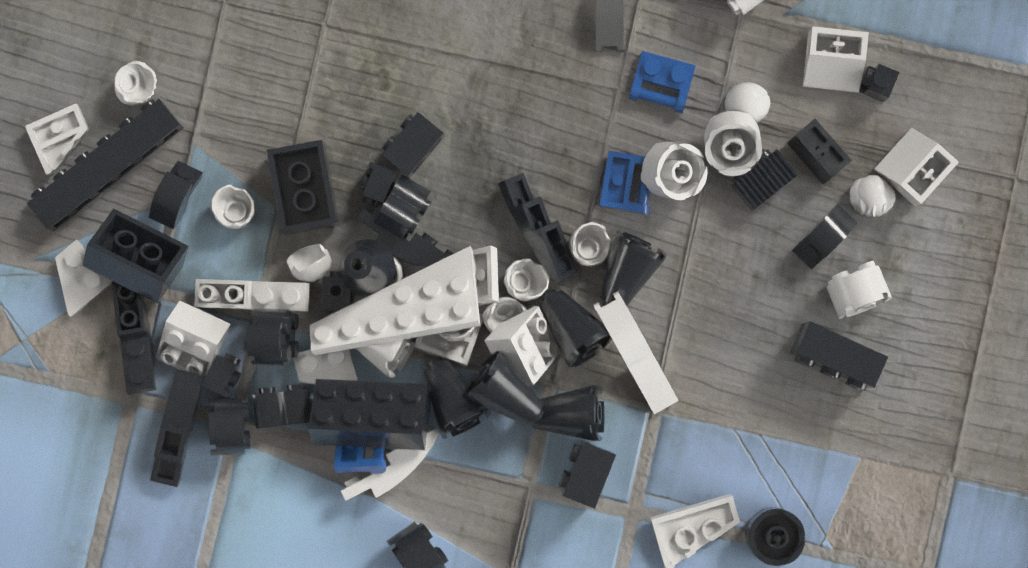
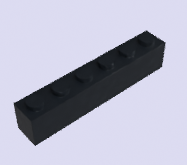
M152 99L140 108L142 111L135 118L128 117L119 124L120 130L112 136L107 134L96 143L98 146L90 153L88 151L82 153L75 159L74 162L76 164L68 171L66 169L61 170L52 178L54 180L53 183L46 188L42 186L31 194L30 197L32 199L27 202V205L47 230L55 231L184 128L161 99L156 101Z

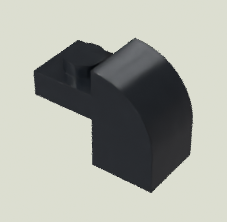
M177 161L170 172L167 171L154 195L148 218L174 230L186 212L189 197L201 181L203 172Z
M837 204L792 251L812 270L847 237L857 225V222Z

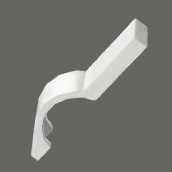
M619 292L613 294L616 300L602 308L599 303L593 306L651 410L656 414L679 400Z

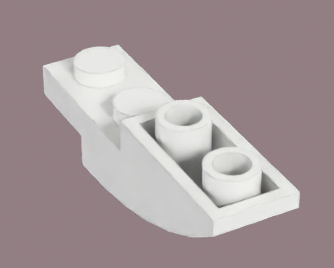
M196 279L194 307L253 310L255 308L289 309L290 311L308 312L310 283Z
M428 426L425 450L390 449L391 452L386 454L391 465L386 467L384 473L374 474L371 472L372 475L361 479L358 475L344 482L347 488L341 490L345 501L370 488L377 498L403 481L416 469L433 447L439 435L438 429L436 428L431 431Z

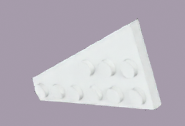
M471 246L311 324L310 340L312 353L318 355L480 326L474 258Z

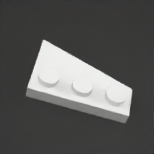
M731 493L650 517L665 568H674L676 564L686 557L689 558L695 554L696 550L709 541H714L740 523Z

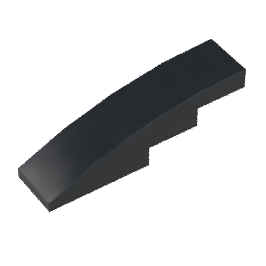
M524 173L499 182L498 186L519 230L537 259L554 281L560 282L578 273L559 221L550 222L541 196L533 199Z

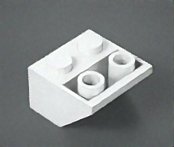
M812 26L808 31L803 87L858 93L866 62L869 32Z
M910 128L874 170L916 207L924 202L959 162L937 142Z
M179 301L165 322L155 359L179 370L206 377L216 355H219L223 348L230 323Z
M539 306L532 307L500 323L485 340L490 353L499 351L504 354L528 385H534L561 353Z

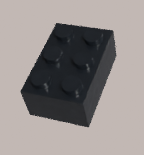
M323 140L266 150L281 233L283 235H290L339 226L326 146Z
M113 208L87 244L82 266L159 303L182 269L189 246Z
M811 321L802 324L789 353L796 356L795 362L806 367L816 365L821 368V374L833 379L843 377L847 379L846 385L859 391L876 387L888 360V356Z
M581 440L580 445L574 443L569 456V460L573 463L569 471L564 469L558 484L559 488L562 489V496L595 509L616 454L584 440Z

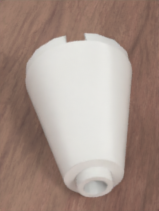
M412 338L355 349L382 373L393 378L396 376L393 373L395 369L401 371L414 350L415 343L411 341Z

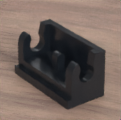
M816 118L787 142L822 184L829 181L852 161Z

